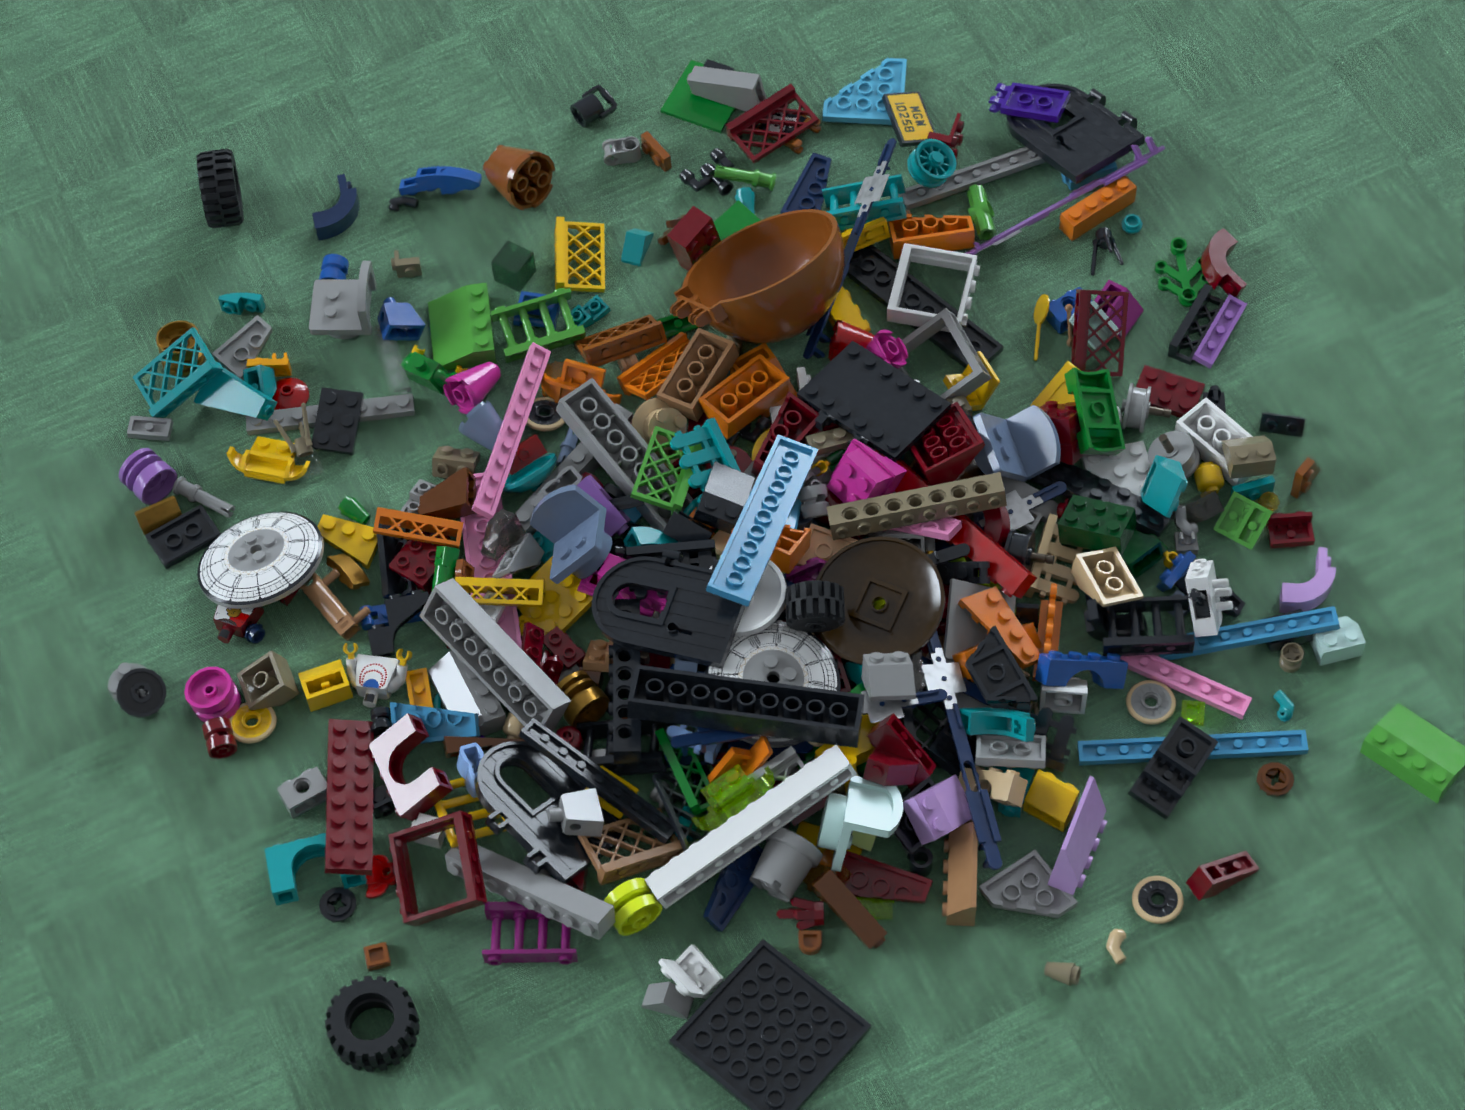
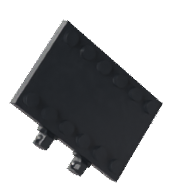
M854 341L846 346L797 392V397L819 412V416L815 419V427L823 432L825 426H829L831 423L837 424L851 433L855 439L866 446L869 445L895 463L951 409L950 402Z

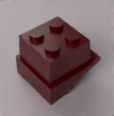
M1047 401L1040 408L1050 417L1057 430L1061 448L1060 461L1074 465L1085 455L1080 454L1076 435L1081 431L1075 402L1058 404L1057 401Z

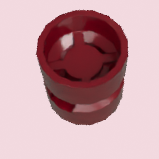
M212 718L202 725L208 755L211 758H227L237 751L235 737L232 735L233 729L229 718Z

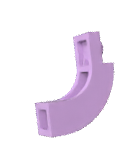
M1318 548L1315 576L1310 581L1299 584L1282 582L1279 613H1287L1302 609L1303 612L1309 611L1320 605L1328 597L1336 574V567H1331V557L1327 556L1328 548Z

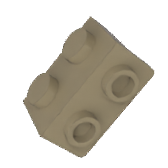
M438 447L432 457V476L448 478L464 467H467L472 474H475V468L480 460V452L468 448Z

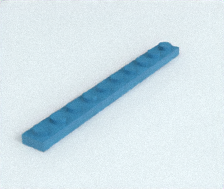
M1305 730L1209 735L1217 740L1218 743L1208 759L1308 754ZM1165 737L1077 741L1079 766L1149 762Z

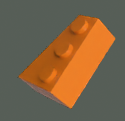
M785 525L770 558L780 571L790 574L810 548V528H804L803 531L790 529L791 525Z

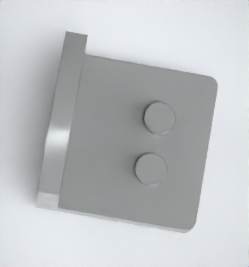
M362 261L359 279L314 281L309 330L312 335H330L337 339H350L358 335L372 334L370 305L372 291H376L377 283L371 261Z

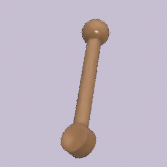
M1071 304L1065 306L1068 323V340L1066 344L1068 347H1072L1073 340L1072 324L1069 322L1071 311L1073 310Z

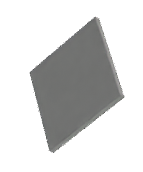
M950 579L943 650L945 659L954 660L952 655L979 644L988 635V630L980 622L977 624L971 618L972 614L966 608L962 609L958 602L962 598L990 589L991 587ZM998 589L1013 613H1015L1016 596L1010 598Z

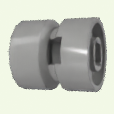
M826 484L802 487L799 498L800 501L804 502V505L801 507L803 519L828 516L827 506H829V502L825 501V498L828 496Z

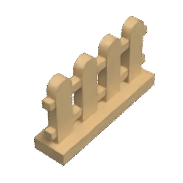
M1050 513L1045 522L1036 553L1054 556V563L1052 565L1033 561L1030 572L1037 579L1024 596L1032 598L1034 592L1040 593L1039 597L1045 598V595L1049 596L1051 583H1054L1050 579L1053 577L1067 582L1066 586L1057 584L1056 599L1061 600L1063 605L1066 606L1067 603H1076L1079 598V593L1071 589L1072 584L1077 585L1071 574V569L1076 555L1082 554L1083 548L1077 547L1074 550L1059 543L1058 524H1056L1058 516ZM1051 537L1056 539L1055 543L1051 542ZM1056 559L1072 564L1071 568L1055 563ZM1040 574H1044L1045 578H1039Z

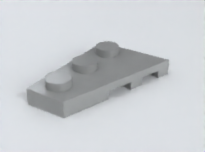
M257 315L212 353L213 358L220 362L225 369L243 380V370L247 369V359L257 358L273 332L272 327Z

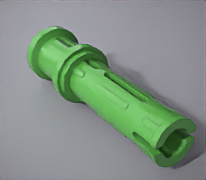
M716 165L714 178L751 184L754 188L760 186L773 191L776 173L767 174L757 169L752 172Z

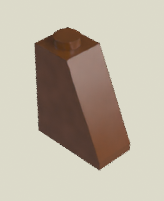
M467 467L460 469L420 496L418 514L449 520L476 514V512L471 510L476 498V477Z

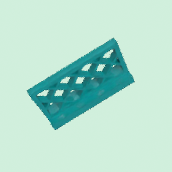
M192 327L135 374L133 379L150 406L148 411L151 416L165 418L219 374L223 367L220 362L214 360L198 331ZM191 336L195 339L194 349L187 348V342ZM176 349H181L179 362L172 361L173 351ZM186 350L193 351L191 364L184 363ZM199 353H203L207 359L201 366L197 365ZM161 361L166 362L164 374L157 373L158 364ZM171 363L178 364L177 376L169 375ZM184 365L191 366L190 375L187 378L182 377ZM147 373L151 374L149 386H145L141 380ZM156 375L163 376L162 388L154 387ZM169 377L176 379L175 387L172 390H167ZM154 390L161 391L160 400L156 403L153 400Z

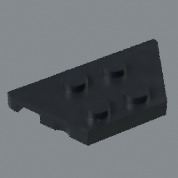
M993 626L985 639L977 646L976 651L965 662V666L987 704L1037 702L1038 698L998 629L996 626Z

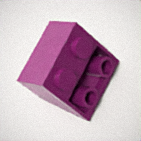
M1108 280L1101 291L1129 292L1126 324L1127 336L1144 312V309L1126 287ZM1099 295L1094 299L1098 306L1104 302ZM1104 295V297H1105L1106 299H1108V298L1111 296V295ZM1115 296L1109 301L1116 310L1122 306L1123 296ZM1107 304L1101 308L1108 317L1114 313ZM1117 315L1111 319L1118 328L1121 326V320Z

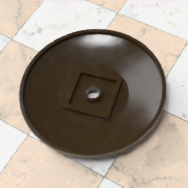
M870 537L853 542L834 554L826 562L816 579L834 582L844 588V625L834 630L818 632V634L829 649L851 663L863 665V654H871L873 652L886 654L901 651L908 653L911 657L930 641L943 616L945 591L935 564L921 549L898 538ZM877 600L885 601V606L882 609L874 608V603Z

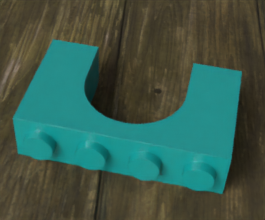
M326 833L264 848L271 891L276 906L299 901L296 884L297 871L309 859L325 857ZM340 874L345 889L367 884L366 875Z

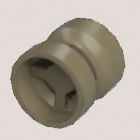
M1297 643L1285 644L1279 658L1280 668L1288 673L1298 671L1304 656L1303 648Z

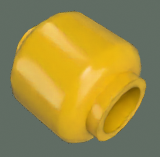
M1213 462L1200 464L1194 472L1198 491L1206 493V495L1211 496L1219 493V490L1225 484L1221 467Z

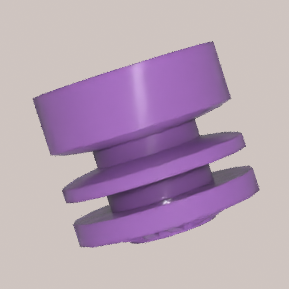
M141 448L124 461L119 470V479L143 503L152 505L162 501L173 490L177 474L153 450Z

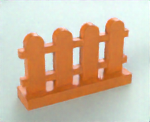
M1051 583L1049 600L1041 599L1037 633L1042 648L1038 649L1040 653H1049L1050 650L1058 651L1063 602L1056 601L1058 585L1055 583ZM1034 664L1032 681H1037L1035 680L1037 664Z

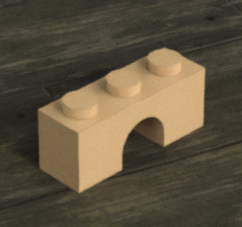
M975 766L979 774L981 789H987L988 794L991 790L990 799L1003 805L1022 806L1028 780L1019 777V772L1007 770L1006 773H1002V770L991 767L987 771L982 767ZM965 768L970 789L977 792L972 769ZM960 771L959 781L964 791H966L965 783L962 779V773Z

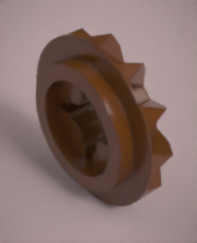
M1271 762L1259 769L1256 782H1258L1260 790L1266 792L1267 796L1275 795L1279 797L1283 794L1286 795L1292 789L1294 776L1291 770L1284 764ZM1279 774V782L1272 786L1271 779Z

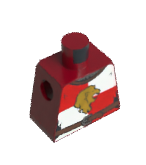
M217 605L213 621L216 628L220 631L217 636L218 640L228 644L233 635L245 638L246 628L251 624L257 623L264 614L263 606L233 609Z

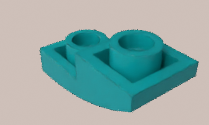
M230 293L221 295L218 298L221 310L228 314L241 315L244 309L250 312L263 313L266 307L263 296L256 293Z
M596 294L584 306L581 307L578 304L570 312L575 325H583L585 329L607 315L611 309Z

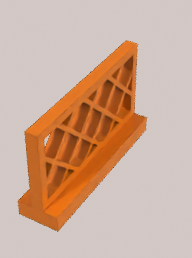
M680 332L616 377L624 394L627 396L634 394L645 400H649L656 395L690 342L687 335Z

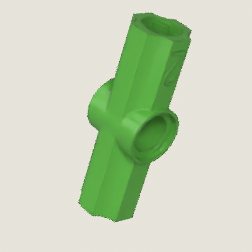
M975 184L970 186L967 192L970 203L968 211L975 224L980 240L988 241L996 234L992 218L995 215L987 199L985 188L982 185Z

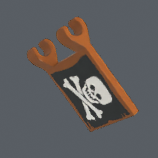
M775 113L771 119L782 120L783 113ZM786 114L785 121L796 122L797 115ZM800 115L799 122L806 123L811 120V118L805 115ZM819 120L817 124L809 129L814 133H818L821 130V126H819L821 121ZM760 123L755 130L766 131L767 124ZM770 124L769 131L780 132L781 125ZM784 126L783 132L791 133L795 127ZM768 136V138L778 141V137ZM794 138L784 144L796 154H800L803 151V147H801L803 142L800 139Z

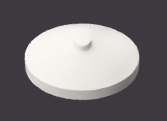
M771 560L768 562L749 607L745 606L735 636H749L763 631L777 620L785 607L786 582L780 569Z

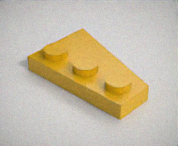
M323 514L317 526L323 541L336 549L342 550L351 559L357 560L362 563L363 567L369 569L378 549L377 534L373 533L374 527Z

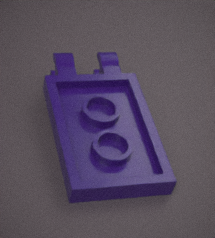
M1014 82L1011 86L998 83L995 91L1000 92L996 96H991L989 103L992 105L989 111L996 113L1000 110V114L1058 123L1070 98V91Z

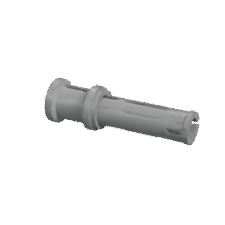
M183 476L179 477L174 483L173 493L187 497L190 502L197 501L227 518L233 515V512L230 510L235 511L234 505H230L203 491L200 485L188 482Z

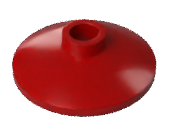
M284 378L276 382L277 389L272 397L277 402L274 410L301 407L302 403L307 404L309 389L302 380Z

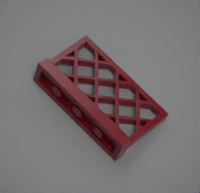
M790 83L726 124L727 136L732 141L734 140L753 164L817 124L819 119L799 97L794 86ZM794 101L799 104L798 110L788 109V105ZM775 113H783L782 120L771 118ZM786 114L797 115L796 122L785 121ZM800 115L809 116L811 118V120L806 123L799 122ZM759 123L767 124L766 131L755 130L756 125ZM770 124L781 125L780 132L769 131ZM784 126L795 127L791 133L783 132ZM744 133L751 134L749 141L740 140L739 136ZM754 135H764V141L753 142ZM768 136L778 137V141L774 144L766 143ZM751 147H762V150L754 156L751 153Z
M1076 289L1071 363L1081 371L1094 372L1098 371L1101 367L1107 369L1104 365L1114 358L1118 362L1117 372L1110 371V376L1123 377L1129 292ZM1091 294L1099 295L1104 300L1096 309L1091 304ZM1104 295H1111L1108 299L1104 297ZM1115 296H1123V304L1116 310L1109 301ZM1107 304L1114 313L1104 320L1098 311ZM1096 314L1103 323L1093 330L1089 325V319ZM1117 315L1121 320V326L1114 331L1108 322ZM1104 325L1112 332L1105 341L1097 334ZM1094 335L1101 344L1092 351L1087 346V343ZM1115 336L1120 344L1119 348L1112 352L1106 343ZM1104 346L1111 355L1101 362L1095 353ZM1093 356L1100 365L1094 370H1086V361Z

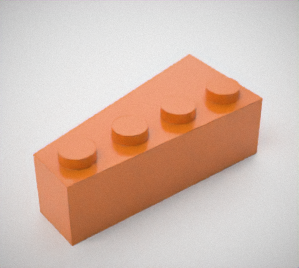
M907 214L905 219L887 222L890 233L889 242L894 259H900L904 243L948 251L975 248L973 244L975 242V230L971 216L944 215L943 218H936L933 215L912 217V214Z

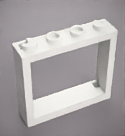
M904 243L887 307V321L921 327L937 315L899 308L910 263L916 262L968 271L957 315L960 325L966 326L968 314H965L966 309L970 310L972 304L970 293H974L976 288L974 277H978L980 266L977 265V255ZM947 325L941 329V331L950 332Z

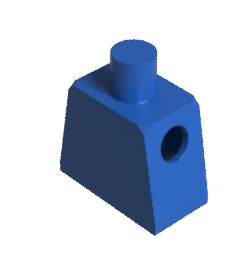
M393 297L384 300L378 314V323L383 340H419L425 328V323L411 304L396 303Z

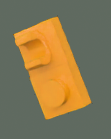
M276 353L272 354V359H247V368L264 365L274 368L275 377L292 376L287 353H284L283 359H277Z

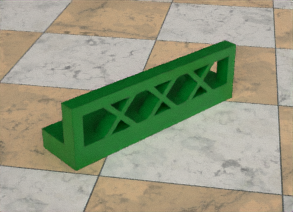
M663 728L655 731L694 816L718 805L715 799L716 796L697 755L694 753V749L688 747V755L693 758L690 766L681 765L680 760L683 755L681 748L672 747ZM691 773L701 775L702 778L698 786L689 783ZM700 792L708 793L712 798L711 801L699 805L697 801Z

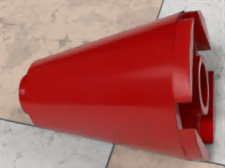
M837 319L833 331L837 332H834L833 337H831L829 360L832 361L852 341L866 348L875 335Z

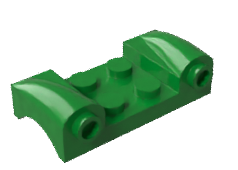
M1077 368L1069 370L1064 376L1068 394H1074L1081 431L1076 435L1080 454L1104 456L1119 454L1126 448L1109 369L1094 372H1084Z

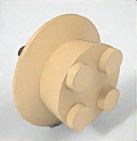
M652 398L638 407L632 418L631 425L649 445L655 426L673 432L681 430L682 434L686 433L687 419L678 410L671 408L661 399ZM657 434L656 439L659 444L668 442L665 436ZM669 446L663 450L668 455V450H672V448ZM659 451L655 452L658 457H662Z

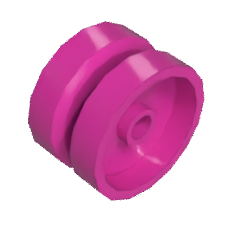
M215 666L200 669L189 678L185 685L184 694L186 701L202 722L216 717L230 718L235 715L240 707V691L230 675L222 668Z

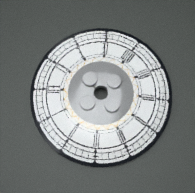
M280 511L249 517L226 529L207 547L198 565L197 577L199 585L208 599L223 607L248 609L271 604L296 591L313 575L323 556V537L313 521L297 513Z
M775 621L768 628L753 635L734 636L723 669L706 665L705 674L769 682L767 680L769 675H776L780 680L778 682L780 684L840 691L839 670L834 657L825 644L811 632L794 630L788 627L786 622ZM763 735L741 740L754 745ZM766 736L771 748L788 747L803 742Z

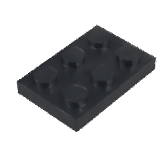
M322 387L312 437L313 450L354 455L364 393Z

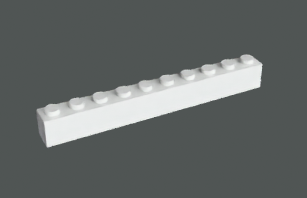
M837 745L825 750L818 758L805 764L801 770L788 776L784 782L775 788L768 790L764 796L747 805L740 813L730 817L727 822L717 829L710 831L703 839L690 845L686 851L679 856L673 857L669 863L653 871L644 880L657 900L667 909L857 775V773Z

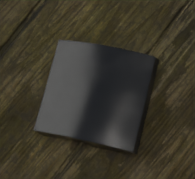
M947 720L926 753L952 776L956 774L959 779L961 771L960 762ZM966 734L973 761L975 762L977 739L972 735ZM964 763V768H971L970 764Z

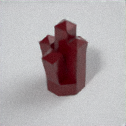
M794 896L790 902L792 906L799 908L779 909L776 913L779 919L799 920L796 927L800 930L815 925H824V901H812Z

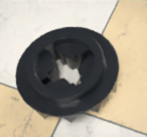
M344 887L331 888L320 899V912L325 919L331 920L333 923L335 921L344 922L348 917H352V913L356 909L355 895ZM341 898V902L344 907H339V909L336 912L333 904H337Z

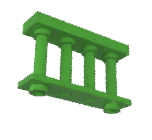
M559 288L551 294L507 307L499 306L494 311H491L492 323L500 321L508 345L503 349L506 363L525 358L529 346L533 342L547 350H553L585 338L583 325H575L567 300L571 299L570 288ZM559 303L567 326L566 330L561 332L555 331L547 308L549 305ZM540 310L547 331L545 337H535L527 313L529 311ZM520 316L528 339L525 343L518 344L515 342L507 319L509 317Z

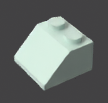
M1348 616L1338 618L1340 629L1313 634V641H1310L1319 666L1362 656L1366 642L1358 623Z

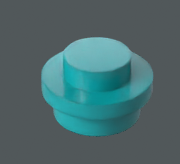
M1135 214L1127 215L1122 220V229L1130 234L1138 233L1142 229L1140 217Z

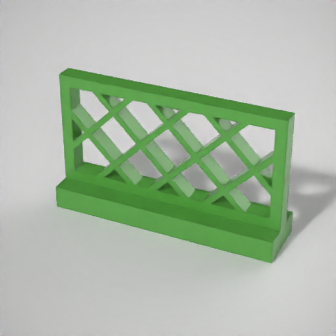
M655 426L630 497L670 510L672 515L676 509L682 510L689 489L688 479L693 475L691 468L673 467L670 461L676 458L681 459L684 455L683 451L674 450L675 454L667 456L663 449L670 446V441L675 436V432ZM657 434L665 436L668 442L659 444L656 439ZM697 444L689 447V449L693 453L702 450V446ZM659 451L662 459L653 461L650 454ZM666 463L670 470L661 474L657 466ZM653 468L656 476L648 479L644 471ZM673 475L677 483L668 485L664 478ZM660 480L664 488L655 491L651 483ZM647 485L651 493L645 495L637 492L639 487ZM667 492L671 498L670 503L661 500L658 495Z

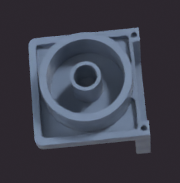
M1032 405L1008 419H1002L982 412L973 416L977 432L985 443V446L976 455L974 460L985 475L1000 472L1001 477L1026 482L1060 463L1061 448L1057 430L1050 417L1038 406Z
M576 484L561 487L546 495L534 508L531 516L530 525L554 543L550 580L556 584H559L571 574L579 579L590 576L602 565L612 547L611 536L604 532L606 508Z

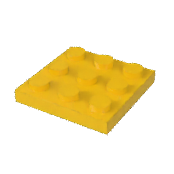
M552 557L530 578L532 580H544L545 596H543V607L517 606L523 615L534 625L544 629V635L556 626L565 633L592 606L593 597L577 591L581 579L573 574L569 575L559 584L550 580ZM524 595L528 600L538 601V595Z

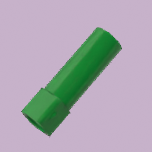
M437 546L432 590L434 586L455 578L456 560L459 559L460 549Z

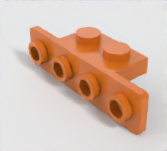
M761 736L750 750L731 747L707 777L710 784L720 786L718 789L720 795L763 766L773 751L767 737Z

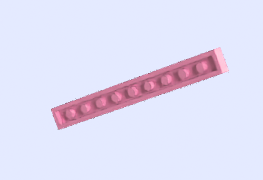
M534 342L529 346L471 509L490 520L497 509L551 351Z

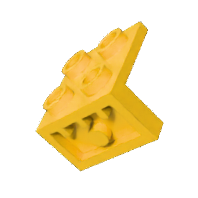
M977 351V354L989 372L991 379L966 396L972 411L982 410L1000 383L999 378L981 351ZM968 364L963 373L946 375L943 382L949 390L971 374L973 370Z

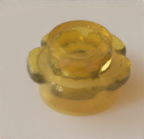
M1265 492L1258 499V504L1274 512L1278 509L1280 501L1275 493Z

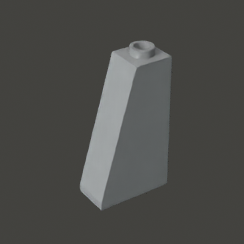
M694 66L687 78L692 94L745 112L767 99L760 74Z

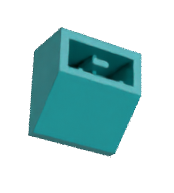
M1156 455L1140 491L1144 503L1168 518L1171 517L1173 511L1177 510L1179 496L1181 492H1185L1187 487V480L1181 463Z

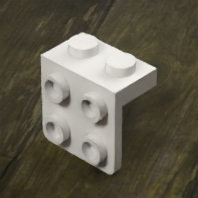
M692 944L676 961L661 958L658 962L662 967L661 972L667 978L674 980L677 984L675 986L676 989L683 996L706 999L724 980L722 975L702 952Z

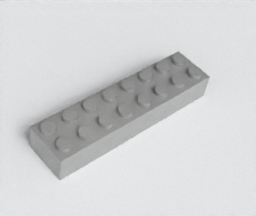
M591 378L558 401L556 411L623 493L628 496L632 493L648 444L596 381ZM655 452L650 454L653 461L660 460ZM664 463L657 466L661 474L669 471ZM653 468L644 471L648 479L656 476ZM673 475L664 478L668 485L677 483ZM660 480L651 483L655 491L664 488ZM647 485L639 487L637 492L645 495L651 493ZM667 492L658 495L661 500L670 503L671 498ZM688 492L681 510L682 512L693 500ZM644 502L643 506L636 507L652 528L662 532L672 516V511Z
M454 578L434 586L420 614L422 620L524 727L535 718L551 731L555 730L571 700Z

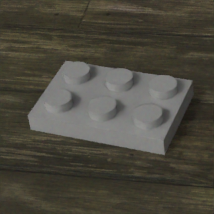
M977 735L975 765H982L984 767L1003 766L1007 768L1024 767L1030 769L1045 768L1046 736L1034 735V741L1024 742L1006 735Z

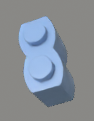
M476 742L460 746L457 761L458 772L465 779L466 789L473 798L478 797L474 779L477 767L484 756L483 750Z

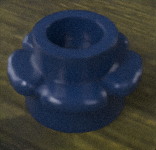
M251 624L245 630V638L253 644L261 642L266 634L262 624Z

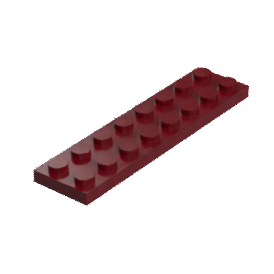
M329 719L325 873L372 876L374 758L372 757L369 744L374 741V732L371 733L373 721Z

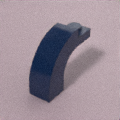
M345 174L337 175L340 188L338 202L330 209L312 213L318 241L343 233L357 218L360 206L356 187L352 188L351 181H346Z

